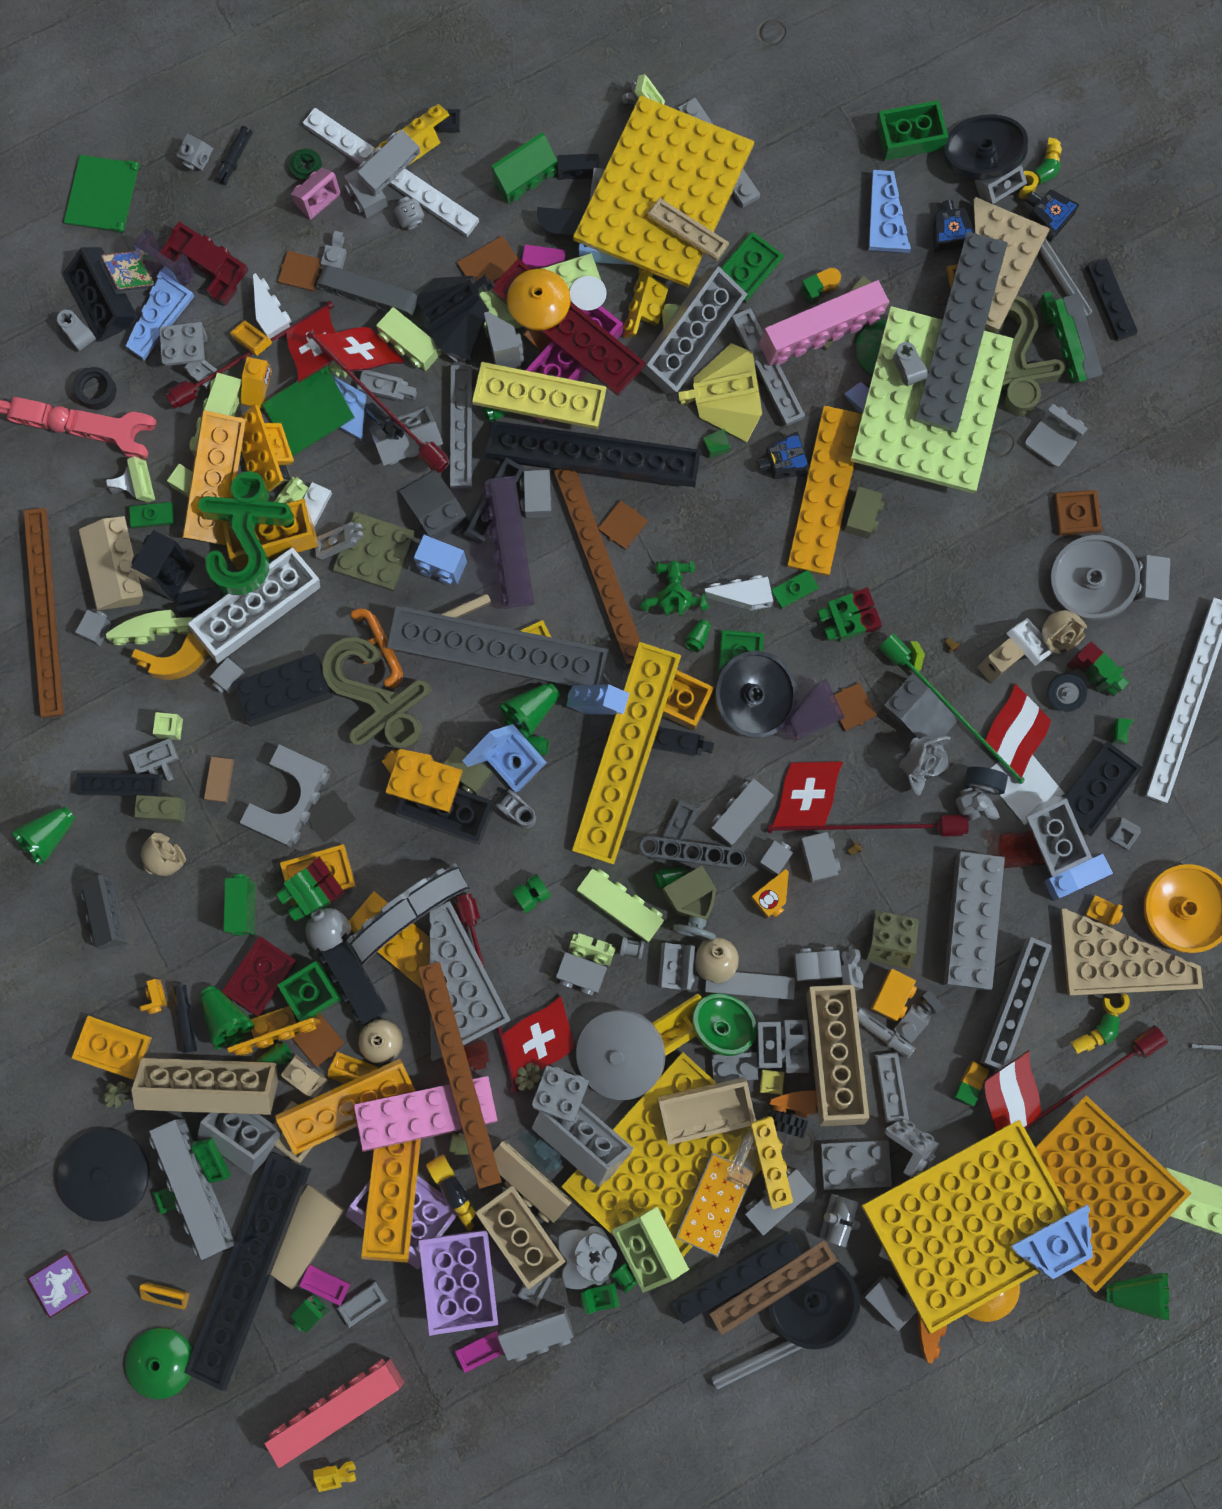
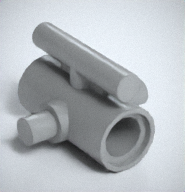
M831 1193L819 1238L847 1247L850 1232L853 1229L858 1230L860 1228V1222L855 1220L859 1202Z

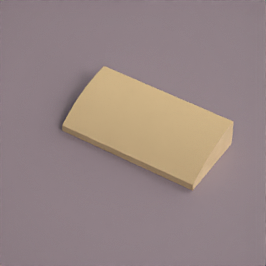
M745 1077L658 1097L668 1145L749 1127L751 1122L756 1121Z
M308 1185L300 1197L271 1275L290 1289H294L346 1209Z

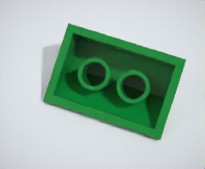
M543 132L491 166L494 186L509 204L512 201L519 200L525 192L534 190L539 186L540 182L546 178L550 179L558 171V161Z

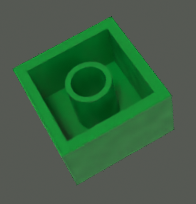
M317 961L277 985L299 1022L315 1018L342 1001L325 970Z

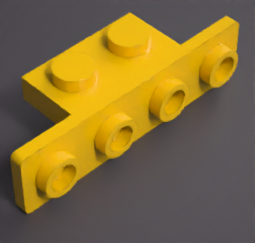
M437 104L431 107L426 113L414 119L412 123L402 129L420 147V154L410 164L441 143L434 126L449 116L448 111L441 105ZM387 140L381 142L373 151L380 146L383 148L388 143Z
M639 268V279L634 286V297L628 308V319L623 326V337L626 339L637 334L640 320L653 326L659 324L669 288L664 283L652 278L653 273Z
M696 994L652 1023L663 1040L665 1056L696 1037L693 1024L690 1021H692L695 1007L702 1000L699 994Z
M769 1116L751 1122L750 1125L771 1208L777 1209L793 1203L786 1174L787 1166L782 1157V1145L777 1137L773 1118Z

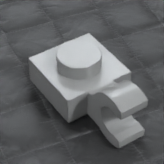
M334 231L332 246H325L321 261L322 267L329 265L343 269L347 254L346 249L342 248L345 239L343 232Z
M852 949L851 958L850 953L842 952L844 965L841 966L843 985H854L855 991L863 989V974L861 967L857 966L861 954L859 950Z

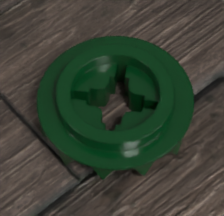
M312 149L296 151L289 161L291 173L297 179L300 178L305 181L313 172L318 171L323 166L320 155ZM302 160L309 164L310 170L303 167Z

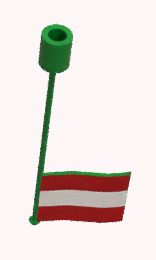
M894 633L878 647L895 666L899 664L904 666L906 664L1018 780L1017 783L1023 784L1025 781L1023 774L1029 760L1045 738L1051 719L1014 683L1009 699L994 719L984 740L909 662L911 659L909 654L912 651Z

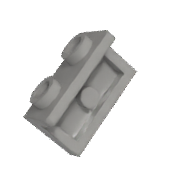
M662 943L658 988L691 990V986L694 983L693 964L696 957L694 945Z

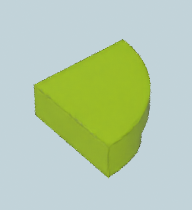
M910 641L909 649L912 651L909 654L911 657L910 663L920 671L925 653L918 641Z

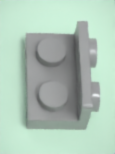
M752 1048L735 1056H724L717 1053L716 1055H711L713 1080L715 1082H725L743 1077L746 1080H758L757 1052H752Z

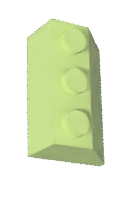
M1165 1167L1192 1193L1170 1217L1222 1235V1187Z
M658 1207L642 1213L611 1230L643 1293L671 1282L689 1270Z

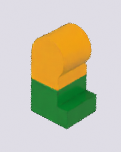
M828 268L802 281L801 290L810 306L818 302L819 295L838 289L841 273L836 268Z
M972 1061L952 1097L968 1106H974L983 1087L984 1080L987 1078L989 1069Z

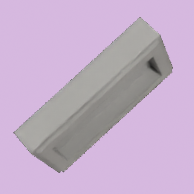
M376 1281L337 1309L350 1328L388 1302V1299Z

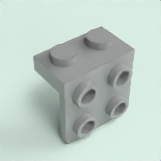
M202 322L160 327L163 365L202 362L205 359L204 342H207V333Z
M1052 404L1043 419L1025 441V446L1054 467H1059L1088 428L1084 426L1081 420L1068 415L1064 408Z
M547 1065L532 1107L562 1120L573 1122L589 1081L585 1080L582 1076L572 1075L558 1067Z
M906 1119L903 1121L898 1120L886 1128L884 1133L913 1153L904 1170L905 1174L912 1177L918 1172H923L926 1166L929 1168L936 1159L934 1153L939 1146V1143L934 1140L933 1136L920 1131L915 1127L914 1123Z

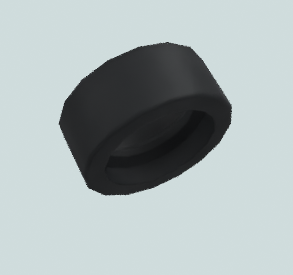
M98 367L85 368L79 372L73 384L74 394L82 405L94 410L109 406L115 399L117 392L116 384L109 373ZM93 378L105 380L107 389L102 396L96 399H89L84 395L83 388L89 380Z

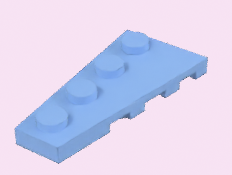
M873 170L868 250L910 253L911 247L910 243H908L906 225H904L903 211L899 202L894 171Z
M159 271L155 286L152 287L149 293V300L141 311L142 315L139 322H136L126 344L128 350L143 360L147 358L160 341V327L173 325L195 297L191 291Z

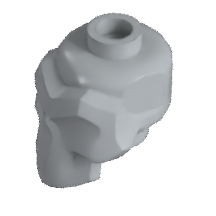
M972 787L960 791L961 796L956 799V804L960 814L967 815L968 821L985 816V813L988 818L995 820L1000 818L996 807L987 793H983L980 790L973 791Z

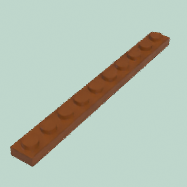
M558 469L554 471L556 480L626 666L632 665L638 644L641 641L577 471Z
M46 508L24 510L40 717L65 716L48 512Z
M437 962L419 967V976L478 1189L501 1183L441 964Z

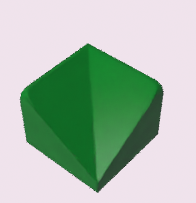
M721 429L703 438L709 458L730 452L725 429Z
M1118 718L1112 722L1111 742L1114 744H1127L1128 728L1134 720Z

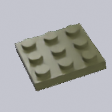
M354 512L351 523L362 524L363 529L361 532H363L364 537L357 540V545L339 553L333 571L394 592L416 533L413 530Z

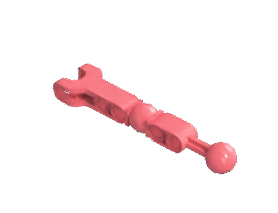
M12 397L11 402L0 400V413L7 414L6 418L14 423L51 429L58 433L68 431L69 434L116 444L126 457L131 458L135 456L142 460L147 459L149 452L144 445L134 442V437L140 431L154 430L157 423L152 416L139 412H130L121 418H114L80 410H69L63 406L52 408L50 404L19 397Z

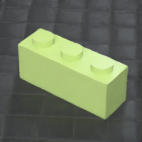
M394 307L377 324L378 336L384 342L393 344L394 349L403 356L405 354L409 357V361L418 369L421 367L427 371L442 354V351L436 348L431 337Z

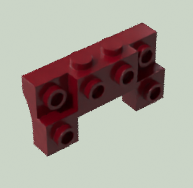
M180 221L173 228L167 243L156 256L159 263L175 273L186 260L212 277L214 280L207 288V292L225 306L237 292L236 286L248 272L247 266L230 255L231 253L225 247L216 246L211 238L206 235L201 236Z

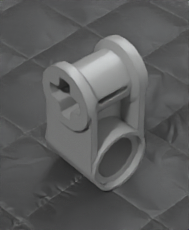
M71 310L60 311L57 316V322L79 352L96 340L93 333L79 320L74 312Z
M910 342L899 344L893 356V361L904 385L910 386L927 379V369L921 361L915 346Z
M509 789L507 796L500 804L497 803L495 807L524 829L532 828L537 820L534 810ZM523 813H530L532 815L531 820L528 822H522L520 818Z

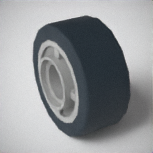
M972 766L967 768L964 786L967 788L972 787L973 791L980 790L987 794L1002 795L1006 790L1008 775L995 769Z

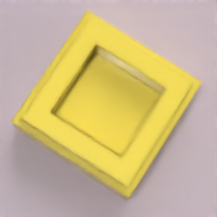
M762 1070L760 1092L782 1095L784 1072Z

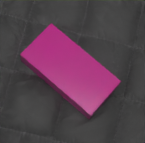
M525 244L522 262L532 269H542L565 262L566 250Z
M310 1264L299 1286L341 1306L351 1283Z
M497 1330L455 1351L465 1373L504 1354L498 1339L499 1333Z

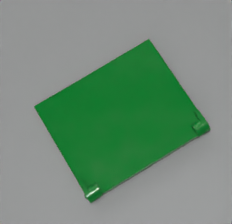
M80 155L64 223L66 225L124 233L140 164L135 161H121Z
M328 366L300 383L297 381L262 403L271 421L282 424L293 457L355 418Z

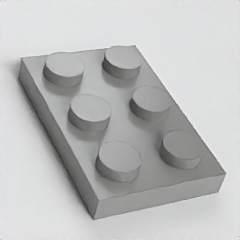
M888 1140L820 1144L823 1190L892 1187Z

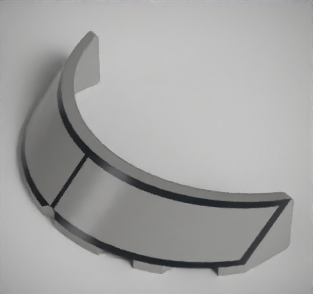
M452 864L446 870L442 868L429 878H424L385 905L378 914L362 924V928L357 933L347 939V946L361 965L365 964L384 945L419 918L450 898L470 889L457 864Z

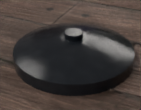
M987 114L969 118L956 125L949 132L947 144L944 145L946 162L953 171L972 179H991L1013 171L1024 161L1028 152V135L1024 127L1016 120L1002 115Z
M749 651L738 654L728 660L717 674L713 689L715 709L722 722L736 734L749 738H761L775 734L785 727L796 708L797 686L793 674L782 660L770 653Z
M95 1130L77 1138L63 1154L58 1167V1188L65 1204L78 1216L97 1222L110 1221L128 1214L140 1203L149 1184L150 1169L143 1148L131 1136L117 1130Z
M836 1262L769 1305L768 1308L774 1326L785 1339L802 1348L819 1350L838 1344L850 1334L859 1316L860 1295L851 1273L841 1263Z

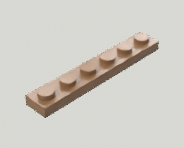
M824 1240L710 1313V1316L720 1334L724 1335L835 1264L838 1260Z

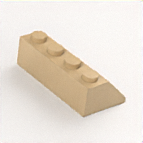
M125 516L101 519L80 528L78 531L96 610L140 605L143 593L139 576L131 568L134 554Z
M502 1141L493 1152L499 1174L506 1180L504 1184L508 1188L513 1185L523 1195L521 1198L529 1207L534 1205L540 1210L538 1215L547 1223L550 1220L554 1223L572 1203L568 1196L506 1141Z
M513 1185L475 1212L528 1291L566 1262Z

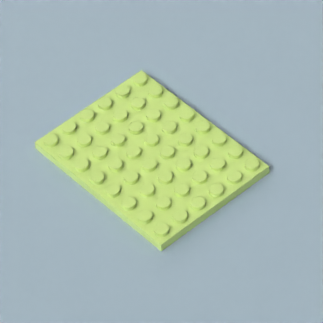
M891 306L850 461L975 494L1013 338L984 331L959 427L956 433L915 422L926 379L910 386H905L893 361V356L899 344L910 342L915 346L928 373L942 320Z

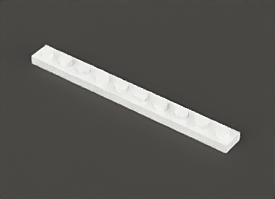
M314 108L304 120L303 126L359 165L364 161L368 162L373 157V149H375L373 146L318 109ZM404 169L389 183L390 186L409 197V199L418 200L421 207L465 237H468L479 223L478 217L407 169Z
M1213 598L1210 602L1145 797L1163 804H1167L1222 643V600Z

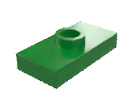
M172 502L129 506L132 529L175 524Z
M807 570L773 588L771 592L780 608L783 609L819 590V586L810 571Z
M213 1138L194 1141L190 1147L209 1183L229 1179L231 1173Z

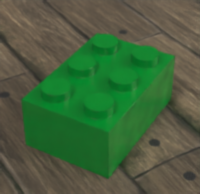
M939 100L883 110L878 113L876 127L885 161L944 150V145L947 144L949 136Z

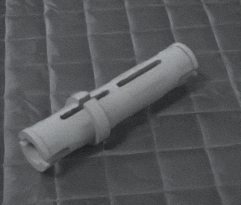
M862 1008L859 1009L857 1012L859 1024L885 1042L888 1048L892 1047L906 1059L912 1055L916 1048L901 1038L898 1032H893Z

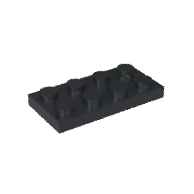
M1108 741L1105 742L1064 797L1067 798L1079 828L1089 836L1094 834L1143 768Z

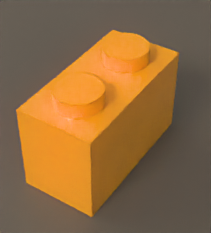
M890 969L870 1010L894 1022L898 1018L902 1019L907 1011L905 1003L908 998L912 999L917 989L914 986L916 980L894 969Z

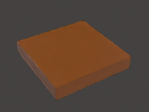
M1097 490L1061 492L1053 495L1058 536L1100 533L1102 531Z

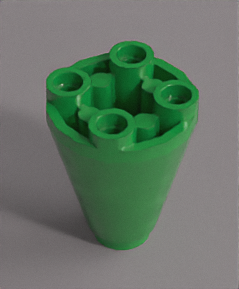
M548 683L510 698L500 704L498 708L506 718L504 724L506 726L513 724L528 739L557 702L560 694L553 684Z
M64 806L16 828L11 835L17 841L16 844L25 853L28 851L32 855L30 856L31 859L40 866L49 859L72 827V822L76 818Z
M215 986L207 987L200 993V1003L209 1038L214 1049L218 1050L227 1045L234 1046L242 1043V1037L255 1027L252 1020L222 991L216 989Z
M1154 1273L1107 1284V1303H1113V1306L1158 1320H1169V1306H1165L1169 1304V1288H1166L1168 1287V1273Z

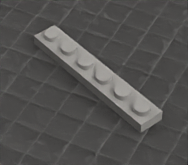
M696 98L678 107V111L713 124ZM743 169L732 192L742 208L758 200L761 195Z
M751 308L732 315L731 320L746 350L753 353L755 368L785 427L803 420L805 414L780 365L773 364L769 366L759 346L763 331Z
M451 365V488H472V365Z

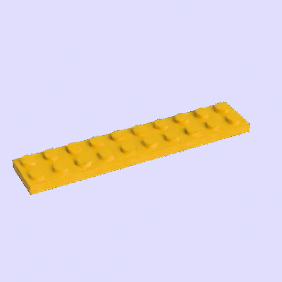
M639 642L624 691L629 693L624 714H616L572 851L615 864L682 655Z

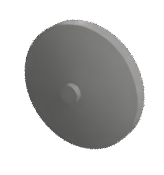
M1103 535L1085 536L1068 544L1057 556L1051 573L1053 593L1059 604L1065 610L1074 612L1080 618L1086 620H1103L1121 613L1136 596L1140 581L1139 565L1131 550L1120 541Z
M617 1009L598 1015L585 1026L578 1039L576 1058L582 1077L589 1081L588 1085L593 1090L610 1099L630 1100L645 1094L659 1080L665 1065V1048L658 1030L648 1019L633 1011Z

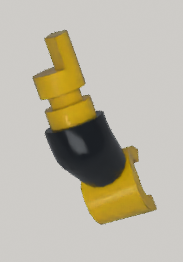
M442 1154L427 1163L426 1166L434 1181L440 1185L446 1203L450 1209H454L458 1213V1217L467 1231L470 1232L474 1227L472 1219L476 1215L475 1210L472 1206H469V1196L455 1177L446 1157Z

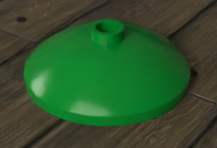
M881 319L874 325L868 324L865 326L856 340L855 355L861 368L871 376H873L887 319Z
M712 994L703 998L694 1009L692 1016L694 1032L701 1043L709 1050L724 1056H735L747 1051L755 1041L757 1034L755 1018L751 1010L739 999L727 994Z
M154 1328L138 1336L131 1344L125 1360V1371L131 1386L139 1394L150 1399H166L179 1393L192 1377L184 1373L193 1352L190 1343L181 1333L169 1328ZM154 1361L160 1365L158 1370L153 1368Z

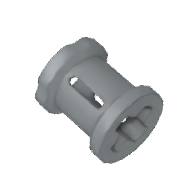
M623 936L620 956L626 954L636 956L641 960L645 940L639 942L629 940L626 936Z

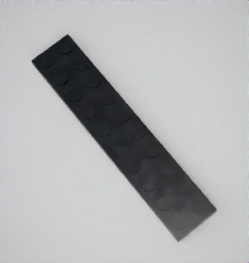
M492 420L485 458L502 460L507 457L517 463L695 488L701 450Z
M270 1152L184 1373L221 1391L227 1389L311 1168Z

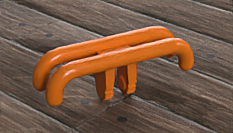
M359 608L353 610L350 613V617L355 619L356 622L367 620L375 636L368 641H371L375 646L379 645L381 657H385L391 669L390 676L383 681L384 686L391 690L396 688L403 680V671L394 651L387 648L388 639L379 620L367 609Z

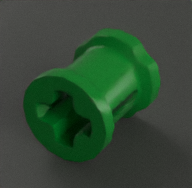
M626 1262L610 1274V1277L615 1278L623 1288L624 1294L638 1283L636 1278L627 1269Z

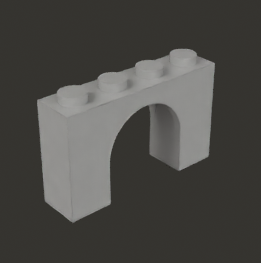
M279 744L269 764L273 768L298 780L301 788L299 802L292 810L283 814H273L249 803L240 823L291 848L292 844H296L301 834L299 829L302 823L306 824L310 817V812L308 811L311 805H315L320 796L318 791L321 785L326 784L330 773H328L329 769L325 765Z

